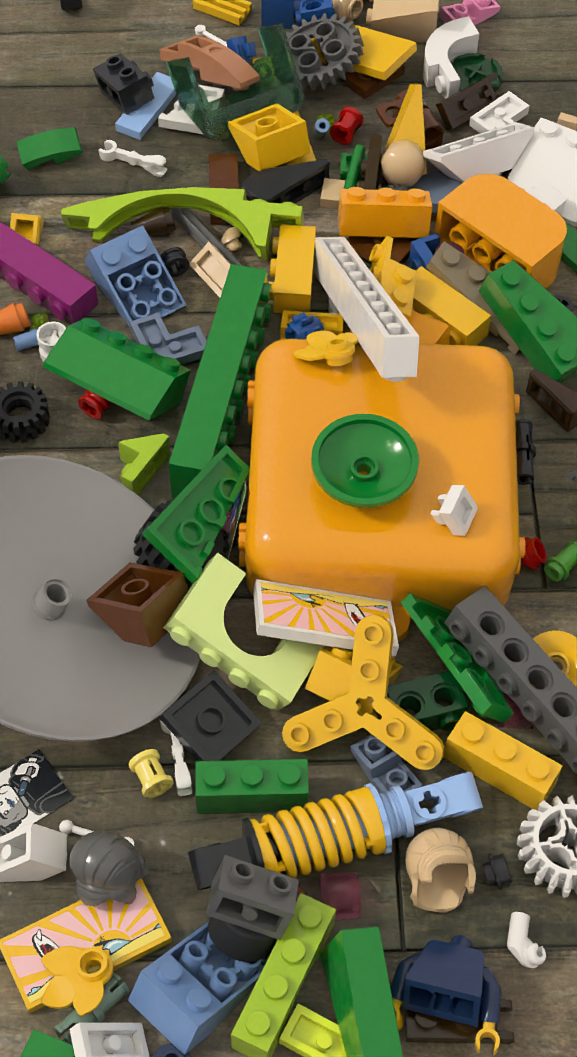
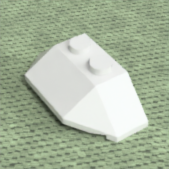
M514 122L500 128L423 151V156L446 176L462 183L479 174H495L500 176L501 172L513 169L533 136L534 127Z

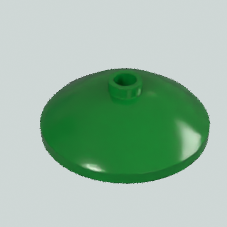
M353 414L335 420L321 431L313 445L311 465L317 483L330 497L352 507L375 508L396 501L410 489L417 476L419 455L416 444L410 434L396 422L374 414ZM365 471V472H368L369 474H368V475H361V474H359V472Z

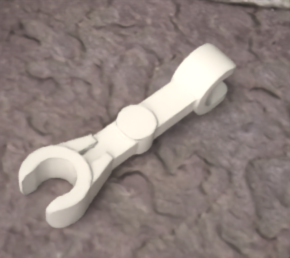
M112 140L104 142L106 150L99 149L101 160L106 162L119 159L133 166H142L157 177H162L167 171V168L163 167L166 159L161 155L143 156L135 151L129 152L119 149L116 142Z
M160 720L163 732L171 735L173 760L176 761L174 775L178 796L191 795L192 783L186 762L183 761V746Z

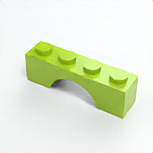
M300 893L295 904L294 916L281 940H277L231 1033L232 1049L248 1057H272L279 1043V1038L286 1027L299 990L312 965L319 959L320 953L323 951L334 928L335 908Z

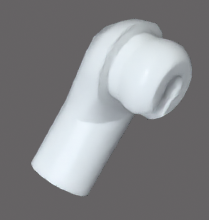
M513 912L510 918L507 947L522 966L536 968L538 965L543 964L546 959L545 949L543 946L538 947L537 943H533L527 937L530 916L523 912Z

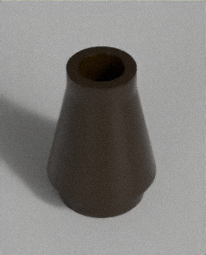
M162 206L146 215L130 221L132 230L143 225L148 236L170 235L169 232L176 230L170 207L162 209Z

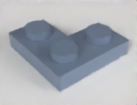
M159 312L130 321V330L137 344L150 346L153 352L163 357L174 358L180 362V365L202 358L207 340L199 325L169 334Z

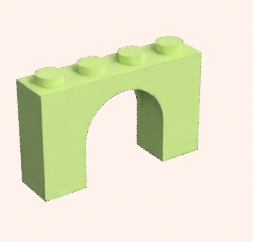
M217 553L206 563L199 578L191 585L163 628L170 633L171 638L175 642L183 646H189L197 652L204 663L212 667H218L225 672L233 684L241 688H247L254 693L262 705L279 711L292 702L315 664L319 651L325 646L281 639L274 652L267 656H255L239 649L226 632L224 610L227 602L246 573Z

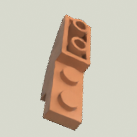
M195 35L159 49L162 61L171 62L173 66L192 67V70L200 71L201 80L212 82L214 86L226 85L232 87L235 91H243L249 89V85L260 81V75L241 56L221 43L203 36Z

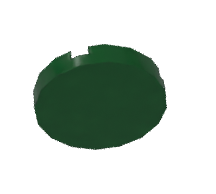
M467 53L458 56L452 63L460 78L459 91L494 72H497L498 75L496 80L491 81L494 92L499 89L502 83V67L495 59H486L484 54Z

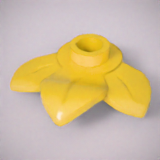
M330 331L312 332L306 336L308 346L296 350L293 355L296 358L308 361L325 358L330 366L345 365L353 360L355 344L358 343V338L355 334L349 332L337 336Z
M71 945L63 946L47 953L41 958V962L54 975V978L47 986L41 1002L43 1005L55 1009L67 1008L73 1004L79 1016L82 1017L89 1014L101 1003L104 997V984L112 977L114 964L111 956L102 949L88 948L82 951ZM93 966L101 967L96 973H88L89 969Z

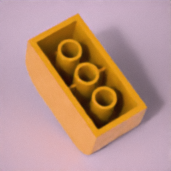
M495 174L475 175L438 202L435 234H438L440 237V246L445 241L490 272L514 260L545 289L555 281L567 227L561 215L547 204L542 203L508 179Z

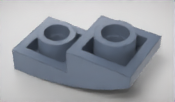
M371 734L350 746L354 757L378 793L389 792L390 787L397 785L404 792L423 787L422 783L402 762V757Z

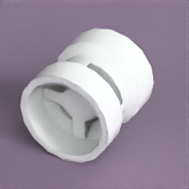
M47 322L37 330L40 358L43 362L66 329L59 322Z

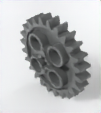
M324 13L319 20L313 15L311 22L302 19V26L292 25L293 32H284L286 40H278L280 47L274 50L276 53V57H274L276 68L284 82H290L292 88L299 84L302 91L310 85L311 91H314L317 85H321L324 90L328 82L335 86L338 77L343 80L346 79V71L354 72L353 64L361 63L359 56L364 54L362 50L364 44L359 28H355L353 21L348 22L345 16L338 20L337 14L328 19L326 13ZM311 38H315L327 66L322 65Z

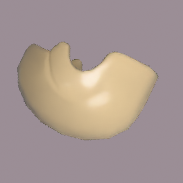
M407 139L391 143L381 159V174L387 183L394 187L397 184L404 185L406 188L413 186L422 177L425 170L423 151L417 143Z

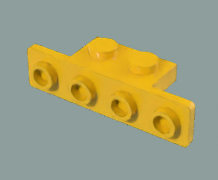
M386 236L381 244L377 243L370 253L369 260L372 261L370 271L405 318L409 320L412 313L417 271L390 259L393 238Z

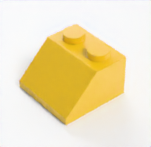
M277 103L228 122V128L246 163L258 171L275 168L287 162L298 161L300 157L310 153L306 121Z

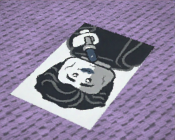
M39 749L0 773V837L30 823L39 821L73 799Z

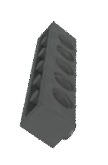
M484 586L457 604L444 623L449 628L451 634L469 650L477 664L484 667L497 682L500 690L514 701L521 709L523 716L537 727L544 735L547 743L560 753L570 765L572 771L577 775V687L488 588Z

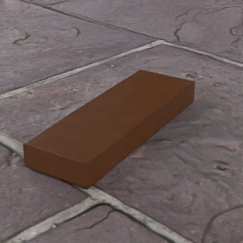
M237 153L209 154L210 188L239 189ZM210 214L211 225L230 224Z

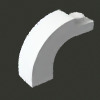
M469 16L452 20L437 28L431 34L425 46L424 83L426 87L436 85L437 91L442 93L445 99L459 92L460 78L451 63L460 55L477 53L479 32Z

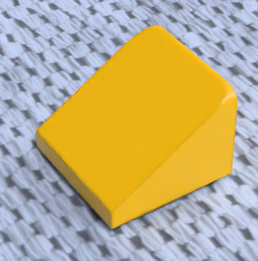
M11 213L10 228L39 246L44 219L39 215Z

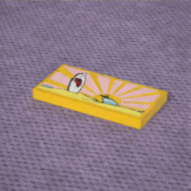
M142 879L137 880L135 884L137 894L132 904L109 899L93 907L84 905L80 900L0 939V950L29 1014L45 1006L42 1004L41 999L54 975L43 966L41 958L52 950L69 945L82 951L88 948L102 949L111 956L114 971L172 942V937ZM93 966L89 969L88 973H96L101 967Z

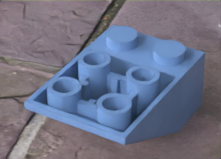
M143 225L91 249L84 261L99 289L129 327L130 321L158 312L161 318L187 306Z
M208 922L140 972L128 999L183 1055H186L208 1037L253 990L267 962L265 958L254 962H242L227 957L216 948L210 939L207 927Z

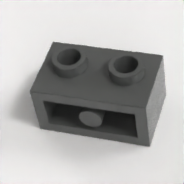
M225 855L212 880L206 915L281 940L294 916L299 880Z

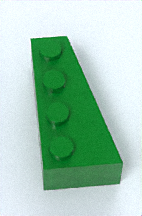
M514 260L489 273L480 287L479 293L532 367L559 383H563L577 374V316Z

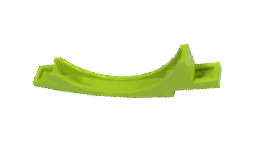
M188 187L138 191L87 201L61 210V216L66 228L94 231L92 240L93 242L100 243L124 223L142 214L151 212L162 206V209L170 207L200 210L215 215L239 229L254 248L258 258L262 260H268L273 228L280 229V224L304 225L303 206H298L292 202H283L281 204L268 203L262 199L248 201L245 189Z

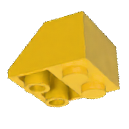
M331 646L321 649L305 689L329 701L348 694L353 650ZM391 656L388 686L395 684L403 669L402 665L395 662L396 659ZM371 697L365 700L359 698L358 702L362 705L359 711L362 714L368 711L376 714L377 712L372 707L374 700Z

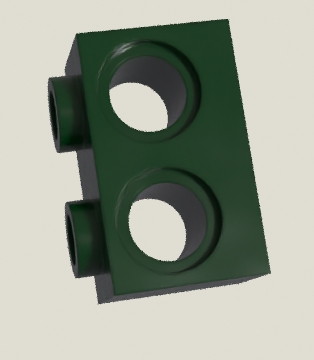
M450 670L388 686L387 697L404 710H414L417 714L412 716L431 731L438 729L444 731L453 730L463 713L468 710V704L461 686ZM443 700L447 701L451 705L444 707L440 706L436 702Z

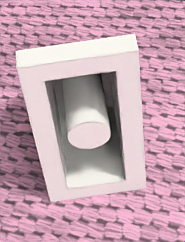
M30 823L0 837V882L42 881L66 871L67 834Z

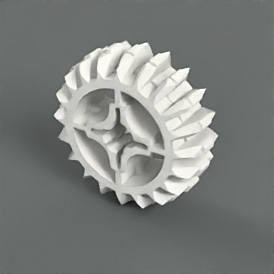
M573 795L568 797L566 804H563L560 798L556 796L553 798L551 805L544 800L542 803H539L538 811L530 810L527 815L528 821L524 820L521 823L519 830L522 834L517 838V846L522 849L518 853V858L521 861H527L524 867L525 874L537 873L534 879L535 886L545 881L549 883L547 887L549 894L553 893L556 887H559L565 898L569 896L571 889H574L577 894V805ZM555 825V836L548 837L546 842H539V834L547 827ZM563 840H564V843L570 844V845H569V848H570L571 846H573V847L575 848L574 851L571 850V849H567V846H568V845H566V846L564 847V846L562 845ZM553 862L559 863L562 867L554 864Z

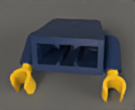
M456 935L451 938L450 943L435 939L430 940L423 951H417L398 964L390 986L398 1031L402 1029L404 1024V1018L399 1010L403 1001V1009L478 1027L479 1021H483V1028L476 1035L475 1049L479 1053L481 1039L490 1038L495 1043L493 1056L496 1055L500 1045V1037L495 1031V1023H499L502 991L493 971L484 966V953L481 950L473 949L470 939L463 935Z

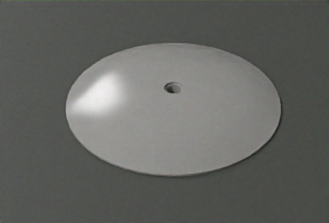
M34 455L0 457V724L28 735L49 740L68 742L96 741L130 733L159 717L176 702L187 688L196 672L200 657L189 646H183L175 642L169 632L152 647L125 642L88 606L86 600L128 563H136L139 557L134 555L133 548L136 546L134 540L154 509L120 482L99 471L63 459Z

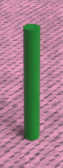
M356 145L354 147L343 189H349L357 185L366 150L363 145Z

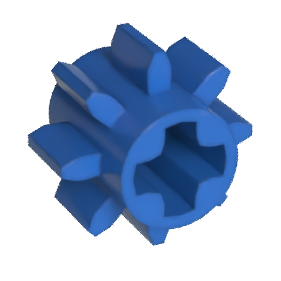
M246 36L226 40L227 47L251 65L250 58L257 55L254 42H247Z
M305 312L291 317L292 322L287 323L288 328L285 331L286 339H307L306 336L312 332L324 331V327L317 317L313 315L307 317Z

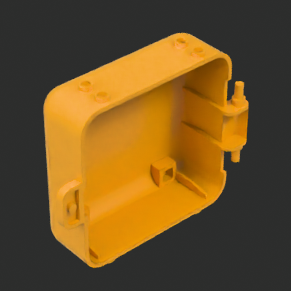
M282 339L267 346L258 358L255 381H248V425H252L247 520L246 523L239 524V567H246V584L251 595L254 597L253 587L256 579L388 600L391 601L398 642L402 641L409 631L410 615L401 604V601L409 593L452 611L457 604L486 586L504 606L509 599L515 574H520L521 558H524L525 537H519L515 414L519 413L520 395L514 394L513 370L507 358L499 351L486 346L419 344L417 377H405L403 381L394 382L380 376L359 342L355 344L353 360L341 366H330L325 358L308 361L294 357L293 353L296 350L308 346L307 339ZM374 414L388 418L403 427L414 440L419 455L417 476L410 489L396 501L375 508H358L345 505L325 493L313 475L311 455L315 440L330 423L348 415ZM365 471L359 472V474H361V475H368V474H369L368 472H365ZM452 485H464L478 506L465 536L453 535L446 524L440 525L436 523L430 514L432 510L439 511L442 506L437 498L439 495L448 494Z

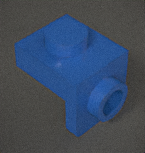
M438 234L421 237L411 242L409 256L411 269L416 271L422 266L428 270L426 266L440 246Z

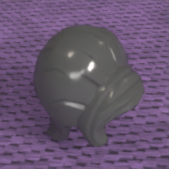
M94 831L88 833L74 845L70 853V868L76 876V894L86 906L95 907L109 899L132 904L137 894L135 887L137 880L144 878L148 874L145 858L138 854L131 842L116 832Z

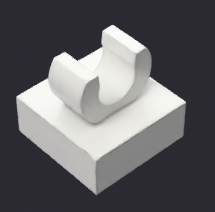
M452 485L448 494L439 495L437 498L442 506L439 511L432 510L430 514L436 523L440 525L446 524L453 535L465 536L478 506L464 485Z

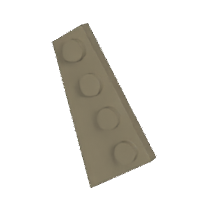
M443 241L426 268L436 277L491 315L489 330L496 337L500 335L509 344L507 348L516 355L520 348L479 293L480 287L491 272Z

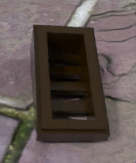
M537 369L532 370L526 393L565 431L569 432L577 427V393Z

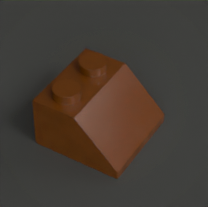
M130 562L86 601L88 606L123 641L152 647L168 632L163 627L187 593L188 586L182 572Z

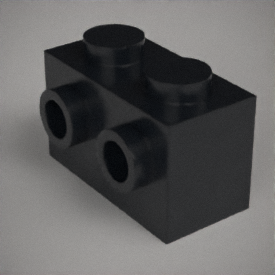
M123 54L111 56L106 62L93 68L100 91L126 115L155 99L151 89L154 84L148 72L141 71L135 61L128 60Z

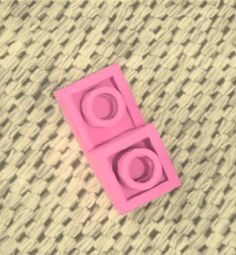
M463 0L462 4L441 7L438 16L444 23L469 16L472 23L476 25L499 12L501 6L495 0Z

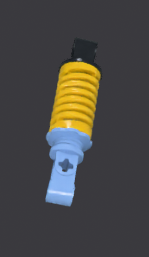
M472 772L455 775L440 782L405 792L397 785L390 787L389 792L386 791L382 794L378 793L375 786L369 783L365 784L362 788L348 791L345 795H334L331 800L323 798L317 804L315 802H308L304 808L294 806L290 812L288 810H280L276 814V818L271 814H266L262 817L261 823L256 819L244 818L242 819L243 838L189 851L188 856L198 891L211 888L212 880L225 855L280 874L284 871L286 876L296 878L297 866L302 875L306 876L311 873L310 861L313 868L318 872L325 869V859L332 868L339 865V856L342 862L346 864L351 863L353 860L352 849L358 859H365L367 849H371V852L375 855L389 854L392 852V839L401 836L405 839L413 837L414 827L448 817L454 818L483 809V805ZM423 799L425 801H432L434 807L429 811L427 808L421 809L419 802Z

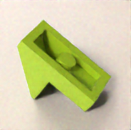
M164 433L123 440L118 443L120 459L126 463L121 473L122 484L137 495L142 492L171 456L170 438Z

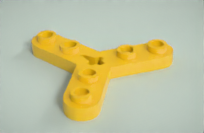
M375 614L360 620L355 630L349 693L289 719L282 731L283 741L287 747L293 751L304 752L360 728H365L412 766L420 770L432 769L441 762L444 756V745L438 735L387 697L394 636L393 627L387 618ZM371 697L374 700L372 707L382 716V719H378V715L370 711L362 714L359 711L362 706L358 702L359 698L365 700Z

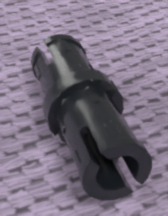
M519 419L515 421L517 481L519 485H527L534 481L533 458L536 456V447L532 441V422L526 419Z

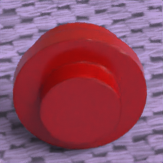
M525 537L524 558H521V563L532 570H536L541 567L542 563L546 562V550L537 537L531 539Z

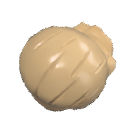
M431 828L418 834L409 843L405 863L412 884L410 898L413 901V906L424 911L447 913L462 903L466 889L468 894H473L476 870L470 847H468V843L463 837H458L457 833L448 829Z

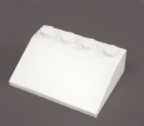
M540 118L534 127L533 136L507 179L526 192L532 187L536 189L544 181L559 190L567 198L561 217L566 223L577 227V131Z

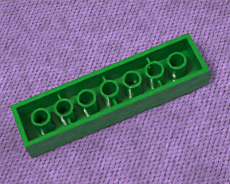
M235 264L230 265L169 461L172 499L178 496L225 445L229 446V444L234 445L237 436L235 421L243 416L245 401L242 400L243 394H248V381L252 380V376L249 375L250 369L255 370L259 353L256 351L257 345H263L265 338L263 324L264 322L269 323L272 312V304H267L272 293V284L267 283V270Z

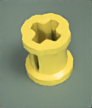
M156 749L145 750L137 754L128 764L131 772L137 774L143 786L141 791L145 798L160 796L174 784L172 777L164 772L159 762L160 754Z

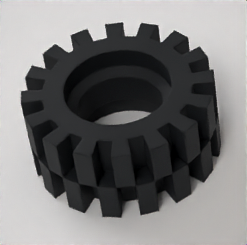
M18 381V386L13 387L12 382L7 383V390L1 386V438L6 440L9 436L10 441L16 443L17 438H21L22 443L27 442V436H31L33 440L38 438L37 431L43 434L46 431L45 426H48L50 422L45 393H42L40 387L35 389L34 384L30 382L27 387H24L23 381ZM18 407L32 409L30 413L22 417L8 415L11 410Z

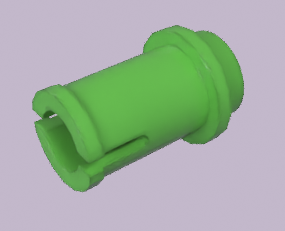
M570 541L555 557L552 556L547 559L544 571L551 580L558 582L568 578L569 571L577 564V542Z

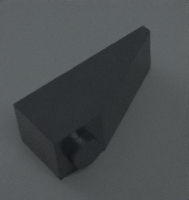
M327 159L263 169L241 182L240 189H245L248 201L262 199L268 203L281 204L283 202H292L296 204L323 187L324 178H329L330 162Z

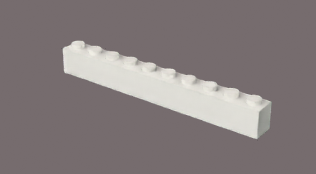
M316 237L314 274L353 334L357 336L358 342L380 376L394 382L403 381L405 377H417L420 336L345 237Z

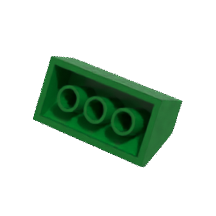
M84 318L68 325L43 363V368L148 421L182 403L191 371L180 365L178 360L171 357H163L153 352L150 346L137 344L127 339L125 334L118 331H110L100 326L101 324L98 321L90 318Z

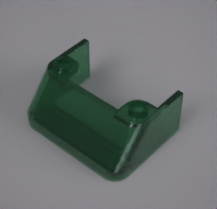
M283 23L258 28L266 56L257 59L253 63L252 67L260 75V81L254 83L247 90L237 91L208 102L205 91L198 86L189 57L166 61L180 107L208 139L224 140L233 136L228 128L229 121L276 103L292 113L298 111L303 106L304 93Z

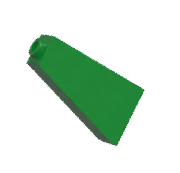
M379 927L340 930L323 949L320 956L346 1056L403 1057Z

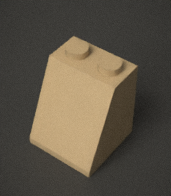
M369 0V2L374 3L373 9H367L366 25H371L372 30L410 41L427 43L429 37L437 28L440 0Z

